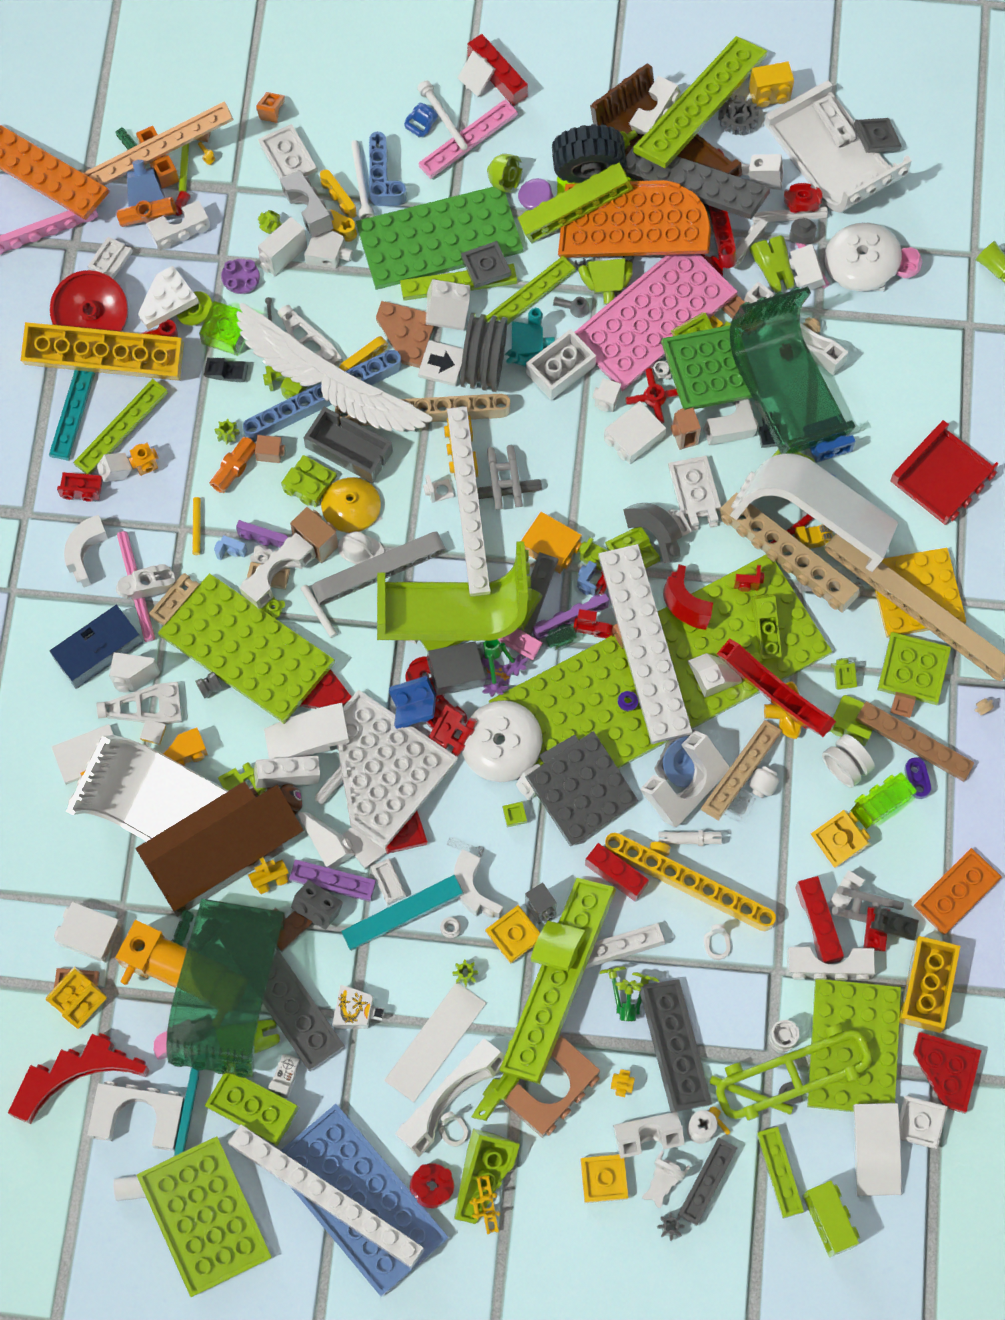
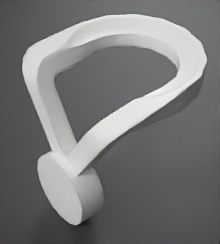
M712 925L711 931L703 937L705 951L710 958L722 960L730 953V935L725 932V925ZM717 933L723 935L726 942V951L720 955H715L709 948L710 937Z
M453 1111L442 1115V1123L438 1126V1132L446 1144L452 1147L464 1144L468 1138V1129L463 1118L460 1115H454ZM452 1120H457L464 1131L462 1139L457 1142L449 1140L444 1126Z

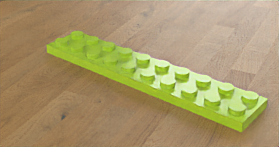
M735 36L633 147V153L666 168L750 76L752 68L758 67L767 57L768 51Z
M576 878L558 923L585 930L586 938L578 948V958L569 972L541 965L499 1069L501 1073L537 1084L541 1083L616 893L615 887Z

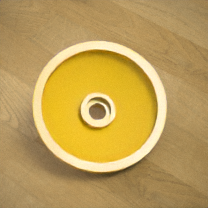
M347 477L335 481L327 488L321 500V509L326 522L331 523L336 530L345 533L360 532L370 527L378 518L381 510V500L378 491L371 483L361 478ZM349 497L354 498L352 501L347 500Z

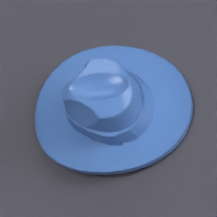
M684 736L673 742L666 750L663 758V768L667 778L679 787H688L694 777V763L682 747L683 742L689 736Z

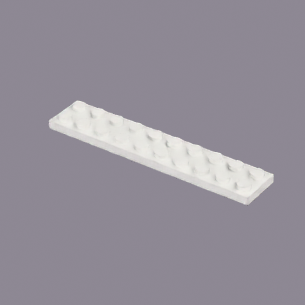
M638 544L599 553L598 557L651 744L691 735V726Z

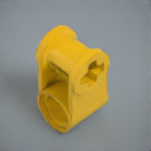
M330 209L334 218L332 220V231L342 235L346 242L355 240L357 230L354 220Z

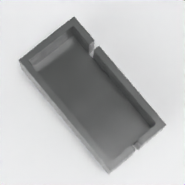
M326 407L322 408L303 437L305 448L371 483H374L382 470V465L386 464L393 453L391 441L343 416L340 423L339 414Z

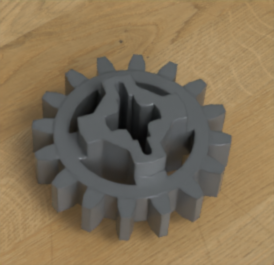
M735 95L733 100L729 98L718 112V120L721 121L720 126H726V132L732 130L733 135L736 131H739L740 135H742L744 130L749 133L750 128L754 129L756 123H758L759 110L756 109L757 104H751V98L746 101L745 96H742L741 99L737 95Z

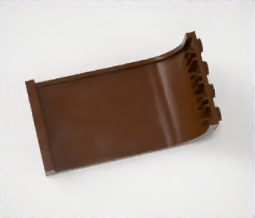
M649 63L638 68L632 75L623 79L621 83L590 105L593 124L611 126L615 130L617 129L628 134L632 131L629 123L638 108L651 111L657 106L658 102L653 100L649 93L654 83L653 67ZM638 134V137L629 142L630 146L625 149L626 156L634 145L643 137L642 135ZM696 134L677 155V157L737 177L742 176V163L738 159L730 161L699 134Z

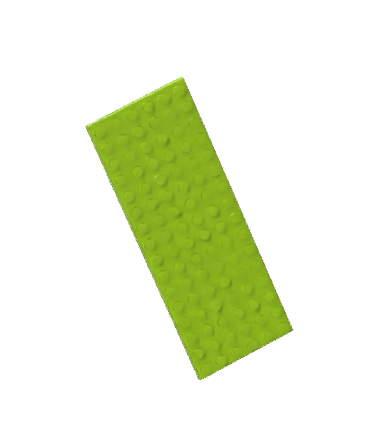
M766 554L691 593L696 598L713 602L712 616L706 630L698 629L682 622L671 613L668 607L657 611L691 729L760 693L755 687L742 679V683L704 697L688 661L706 653L720 658L717 653L729 638L739 643L781 681L832 654L831 648L776 562L770 560ZM757 565H761V572H764V583L759 585L758 591L742 592L739 589H734L736 574L755 575ZM772 594L776 597L782 657L761 659L751 596ZM614 635L507 690L503 695H498L489 700V703L495 701L518 703L535 716L541 727L543 737L540 754L573 735L580 740L594 731L619 769L667 742L651 744L639 699L637 707L632 711H623L618 706V697L622 692L631 691L637 697L638 695L625 649L621 648ZM630 698L624 699L626 703L632 702ZM539 757L536 764H539L541 766L543 765V762Z

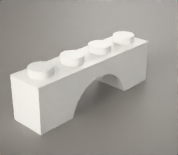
M297 533L292 537H288L279 550H275L264 564L257 567L255 573L250 578H246L239 587L242 596L258 609H262L274 597L271 591L273 577L285 568L295 567L303 569L316 556L314 547Z
M788 947L786 951L787 977H792L793 980H804L805 977H814V980H826L827 977H835L837 981H846L848 978H856L857 981H869V978H872L875 974L874 948H853L848 958L839 964L821 962L814 956L810 947Z

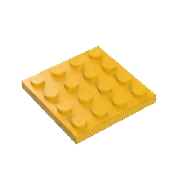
M947 547L888 557L881 561L962 623L966 624L967 621ZM875 590L886 638L890 637L891 632L906 635L929 631V629Z

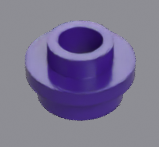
M624 691L618 697V706L623 711H632L638 705V697L631 691ZM630 698L632 702L626 703L624 699Z

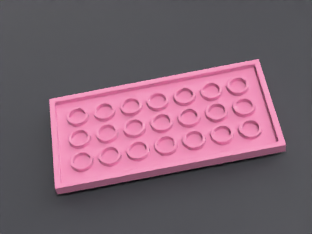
M700 254L666 255L574 333L596 355V365L611 381L620 383L621 391L623 392L642 376L646 369L651 368L665 356L661 341L662 338L673 336L671 330L702 312H705L708 318L712 317L737 296L738 291Z

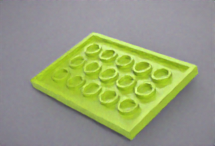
M815 980L811 1044L827 1039L825 1029L841 1024L844 1032L854 1030L864 1036L871 1051L872 1061L868 1069L859 1073L860 1078L848 1082L847 1078L809 1092L807 1108L854 1112V1104L895 1103L901 987L836 980ZM848 1039L810 1054L808 1083L861 1063L863 1061V1054L858 1042L855 1039Z
M217 1136L136 1174L190 1298L272 1258Z

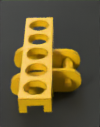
M488 1175L476 1177L480 1198H473L469 1202L474 1207L472 1217L479 1219V1217L484 1216L487 1234L499 1232L496 1216H500L501 1213L500 1211H495L493 1198L497 1197V1193L491 1192ZM486 1179L487 1185L482 1187L480 1180ZM488 1190L489 1194L483 1195L482 1191ZM489 1200L492 1205L489 1208H485L483 1203ZM479 1203L482 1205L483 1212H479ZM489 1222H494V1229H489Z

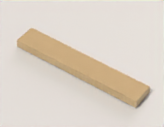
M766 720L763 721L702 806L701 810L718 821L721 819L778 739L782 730Z

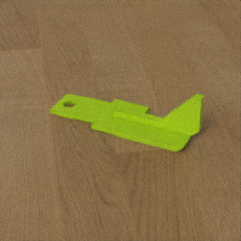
M503 1074L500 1079L493 1078L482 1093L484 1098L471 1117L487 1121L500 1100L507 1098L520 1078Z

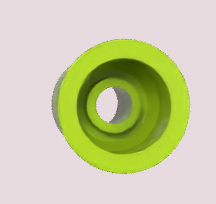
M993 241L977 256L976 261L986 267L1005 284V254L996 241Z

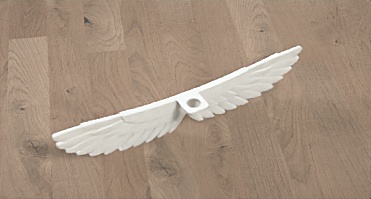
M244 303L240 304L242 312L237 311V318L239 320L237 324L242 330L240 334L244 339L248 340L245 341L246 345L254 350L253 353L258 357L264 358L263 362L271 366L273 370L282 372L281 375L284 377H292L291 381L300 383L301 386H312L322 382L323 398L326 401L330 400L334 407H337L338 404L343 413L347 411L350 417L357 418L364 424L367 423V420L375 428L379 429L382 427L389 432H392V428L399 432H404V429L415 431V427L424 428L426 426L423 422H431L433 420L430 415L415 408L412 404L361 381L321 358L275 325L263 314L258 313Z

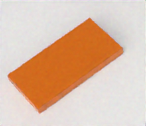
M970 848L913 906L936 929L945 935L1002 876Z

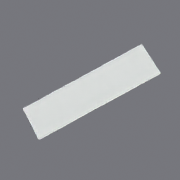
M455 983L384 1081L412 1102H415L483 1009L486 1002L461 984Z

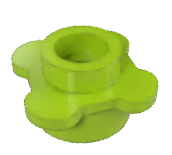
M273 597L262 610L272 617L278 618L282 609L285 608V602Z

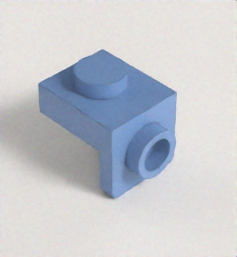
M589 561L586 566L583 565L579 570L577 587L583 594L595 596L597 587L590 583V580L596 572L597 564Z

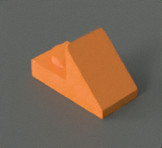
M266 92L256 105L259 118L277 123L279 109L284 103L285 95Z

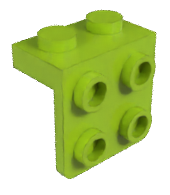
M843 695L833 716L836 723L832 726L830 732L839 737L848 734L865 747L872 730L855 720L864 702Z

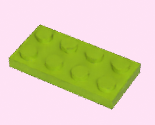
M226 1068L205 1104L207 1109L239 1126L240 1124L254 1134L276 1146L279 1145L299 1110L296 1104Z

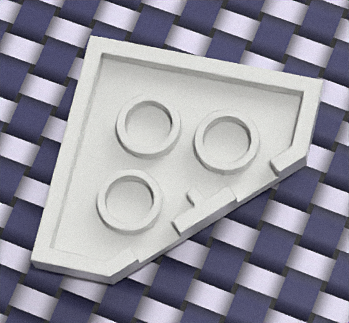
M171 266L156 274L138 315L149 330L198 304L199 301L175 267Z

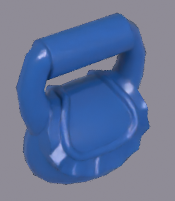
M420 102L406 117L405 129L418 137H423L430 131L432 124L438 118V114L431 107ZM412 119L415 120V122H418L419 124L425 127L424 131L417 128L409 121Z

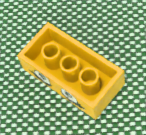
M922 936L917 937L914 942L899 1023L941 1033L944 1030L961 946Z

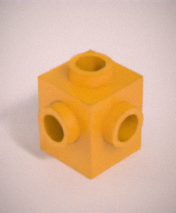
M148 443L138 444L129 450L131 454L129 462L133 469L137 468L140 476L158 469L156 459H159L154 448L150 449Z

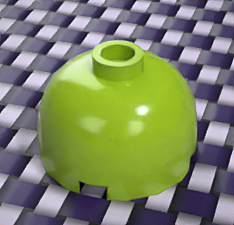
M500 154L490 162L487 167L489 182L494 188L502 192L511 193L513 187L515 189L518 187L522 177V168L519 167V162L522 161L519 156Z

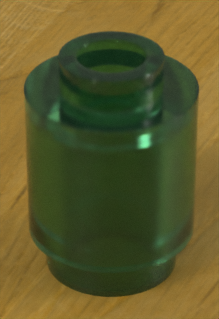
M563 624L548 631V636L545 637L549 648L553 647L555 650H558L573 643L577 635L571 624Z

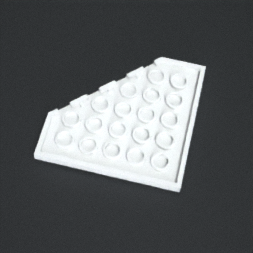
M358 690L343 707L349 743L337 745L350 826L385 849L455 765L458 757L412 726L396 729L394 726L395 714Z

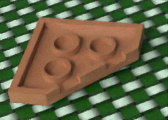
M381 301L376 315V322L382 328L392 348L399 352L401 363L420 368L428 341L431 339L434 326L426 325V312Z

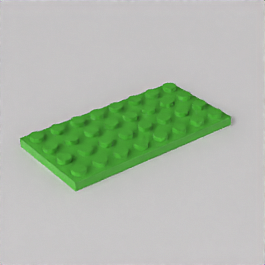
M494 187L356 221L375 290L398 285L400 280L433 276L465 268L461 259V253L497 241L504 258L523 253V246L506 194Z

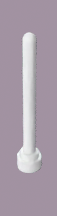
M429 80L422 81L418 85L417 90L421 96L428 98L460 149L466 150V142L433 94V85Z
M353 140L351 146L361 207L358 211L361 220L373 217L374 210L368 203L359 143L357 140Z

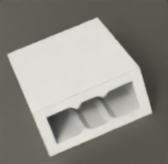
M290 217L258 245L260 266L266 273L270 272L275 277L307 248L305 228Z
M639 401L604 429V441L609 447L613 446L620 459L626 460L631 464L665 437L666 427Z
M72 902L70 907L67 906L63 913L64 920L54 933V941L61 947L105 963L122 924L118 919Z

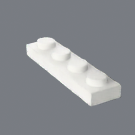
M656 923L596 941L586 968L665 945L659 924Z

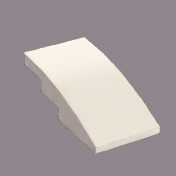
M342 703L290 717L284 724L278 722L264 728L269 759L311 756L310 754L329 751L330 746L349 743Z
M898 1103L854 1104V1159L857 1196L901 1195Z

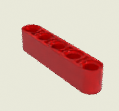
M707 205L720 265L726 269L732 268L737 264V256L728 212Z

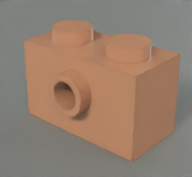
M682 408L674 413L671 431L676 439L679 450L698 445L701 427L694 408L686 410Z

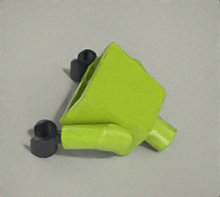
M623 256L622 259L590 261L587 265L586 259L583 258L582 264H578L577 260H575V268L587 288L594 291V294H603L604 304H608L615 298L614 292H622L623 288L628 286L633 276L634 256H631L630 260Z

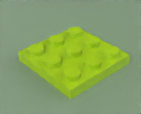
M891 632L877 690L894 695L896 692L915 696L917 701L938 705L951 647Z

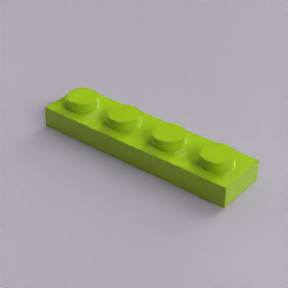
M774 1127L757 1132L756 1134L782 1219L804 1213L779 1128Z

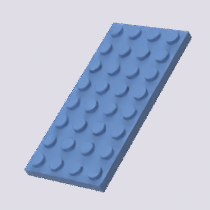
M334 1104L280 1150L424 1248L423 1253L411 1269L291 1188L380 1297L385 1295L449 1238L337 1104Z

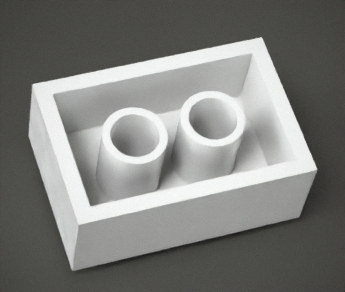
M570 329L526 363V374L552 400L596 366V355Z

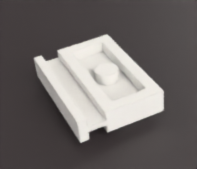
M108 236L88 264V269L102 272L115 279L132 254V248H128L123 243Z

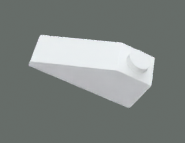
M307 812L298 813L326 867L336 868L355 855L349 839Z

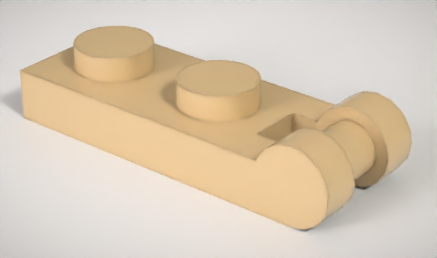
M183 573L149 612L150 617L164 626L198 588L200 583L192 581L189 575ZM185 585L188 587L186 591L182 589Z

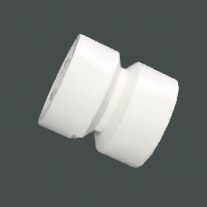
M780 1020L775 1023L768 1037L770 1046L780 1053L792 1050L799 1039V1029L796 1024L789 1020Z

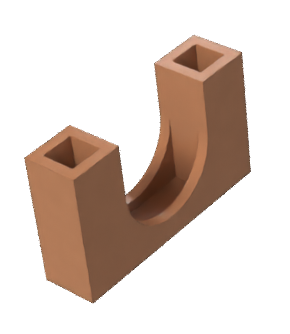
M562 1036L557 1040L550 1059L563 1069L569 1078L570 1089L567 1095L559 1102L545 1104L537 1101L517 1084L504 1100V1104L541 1138L545 1135L550 1136L557 1128L555 1123L560 1118L564 1120L572 1111L570 1106L574 1102L578 1104L586 1095L584 1091L587 1087L590 1086L592 1088L600 1079L598 1077L600 1070Z

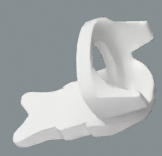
M661 1150L654 1162L656 1168L653 1173L654 1178L650 1182L651 1187L642 1195L644 1200H653L658 1208L662 1207L663 1198L669 1193L671 1187H674L679 1180L684 1179L690 1167L688 1165L681 1171V1168L672 1161L662 1160L663 1150Z

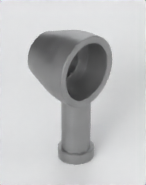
M556 296L554 298L553 306L570 309L574 317L582 318L589 312V304L584 297H577L573 301L560 299Z

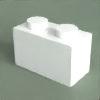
M812 244L790 252L792 258L789 259L792 270H796L797 276L794 277L797 287H801L803 292H807L826 285L816 250Z

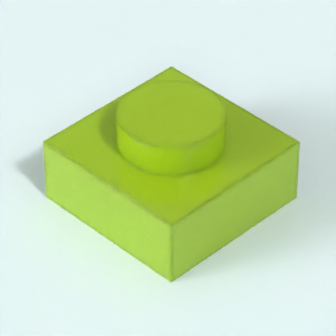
M523 801L502 806L507 828L527 823Z

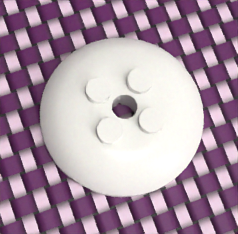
M868 222L851 224L839 230L827 244L824 254L825 268L829 276L843 288L853 291L874 290L885 285L886 281L897 274L902 262L901 246L895 235L881 225Z
M495 701L480 707L470 716L477 723L474 727V733L466 740L462 753L468 766L478 776L495 782H510L520 778L523 772L536 764L539 759L543 737L537 719L527 708L511 701ZM498 736H505L504 743L497 745L496 740Z

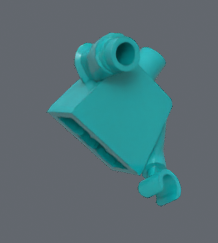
M532 308L528 312V323L512 321V349L505 353L506 356H509L506 360L507 364L515 363L526 367V363L555 341V337H543V327L541 325L543 313L539 308Z

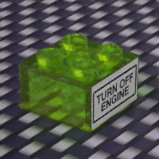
M213 301L199 332L201 344L238 356L245 340L240 334L242 330L237 324L239 321L237 311H242L238 308Z

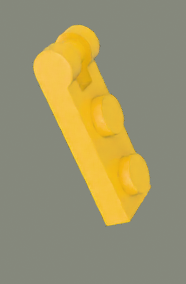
M327 169L320 172L321 186L329 190V195L333 201L337 200L339 208L344 215L347 214L351 219L356 217L355 204L332 173Z

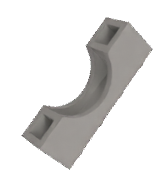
M298 170L279 179L283 193L290 204L302 203L308 205L301 214L305 227L312 238L333 229V215L330 209L326 210L323 199L318 198V192L315 187H311L308 176H304Z

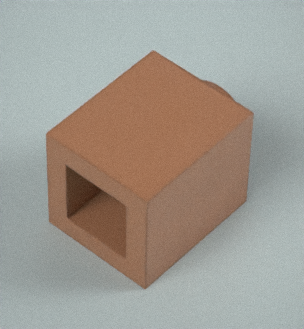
M257 435L256 460L280 463L281 456H285V445L282 444L281 437Z

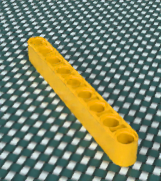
M610 833L606 837L604 847L628 865L760 931H769L773 927L776 915L771 909L619 833ZM615 840L620 846L612 848L608 843ZM635 850L638 852V856L632 858L627 852ZM653 859L657 862V865L650 867L646 861ZM671 868L675 870L676 875L668 876L665 870ZM692 878L695 884L688 886L684 883V879ZM709 887L714 891V894L706 895L703 889ZM729 897L733 903L726 905L722 902V898ZM741 907H749L752 913L744 914L741 911ZM768 916L771 923H762L760 917Z

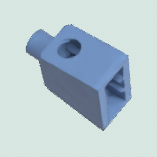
M144 160L133 161L134 171L127 172L128 206H135L144 200L152 202L164 199V192L154 168L145 169Z

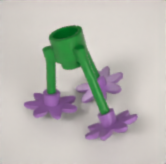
M498 639L483 642L484 654L482 653L483 659L481 662L482 666H486L491 672L492 681L490 685L485 684L483 686L485 689L482 693H490L491 697L496 693L503 695V691L509 687L504 686V681L499 683L496 681L494 666H498L500 663L495 659H498L503 651L510 663L503 666L505 669H509L506 675L509 676L514 672L515 676H518L519 669H527L524 664L528 661V658L522 659L521 654L513 658L506 649L505 643H500Z

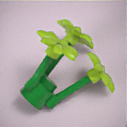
M620 966L614 969L601 970L599 974L609 973V979H612L616 1013L620 1014L619 1020L636 1021L637 1015H640L642 999L639 992L635 1006V1003L631 1002V994H633L634 990L641 991L640 987L648 984L649 980L659 982V980L653 976L633 972L632 975L641 977L640 983H637L636 980H632L629 983L625 979L622 982H617V971L625 970L626 967ZM618 990H625V994H627L626 1002H622V1006Z

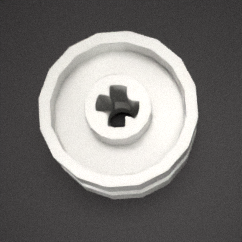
M844 734L836 741V747L830 746L823 752L822 758L830 772L842 784L853 788L861 781V775L867 776L874 770L875 765L867 750L856 739L848 734Z

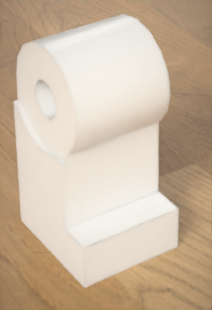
M848 870L839 886L859 890L864 879ZM836 890L828 905L832 908L836 906L846 909L853 898L838 894Z

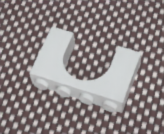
M748 399L734 401L736 406L734 413L707 419L703 429L708 445L753 438L758 429V421L752 413V402Z
M694 731L682 744V747L694 763L693 780L684 791L675 793L665 779L653 775L640 788L662 820L676 828L698 806L702 799L711 792L730 768L709 737L698 731Z
M105 1081L104 1084L98 1083L87 1134L90 1138L112 1142L119 1112L130 1103L144 1102L152 1106L156 1114V1125L152 1140L153 1148L175 1152L185 1101L181 1093L168 1091V1094L160 1093L159 1089L147 1088V1091L138 1090V1086L126 1084V1087L117 1086L118 1083Z

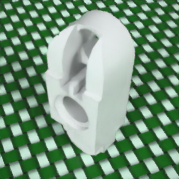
M166 564L146 567L133 571L131 575L121 577L116 585V592L119 596L126 599L131 598V600L163 594L175 583V575ZM140 581H146L148 585H144Z

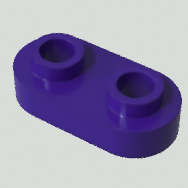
M914 757L907 761L904 772L910 794L916 799H924L931 791V783L925 762L920 758ZM916 767L918 772H913L911 768ZM916 787H922L923 792H918Z

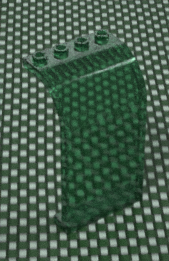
M808 286L804 288L796 287L787 293L779 292L770 298L762 297L753 303H743L739 306V310L733 317L730 326V346L735 364L781 454H794L815 447L821 442H830L843 435L848 436L856 427L853 420L845 421L802 336L800 312L804 302L811 294Z
M201 898L170 1010L166 1040L169 1064L176 1067H192L199 1071L210 1070L218 1074H234L240 1078H253L255 1072L254 1046L257 1025L281 930H284L285 912Z

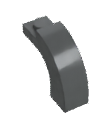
M636 503L623 509L628 528L643 527L654 534L659 543L664 563H671L681 557L677 540L683 536L678 524L666 510L651 503Z

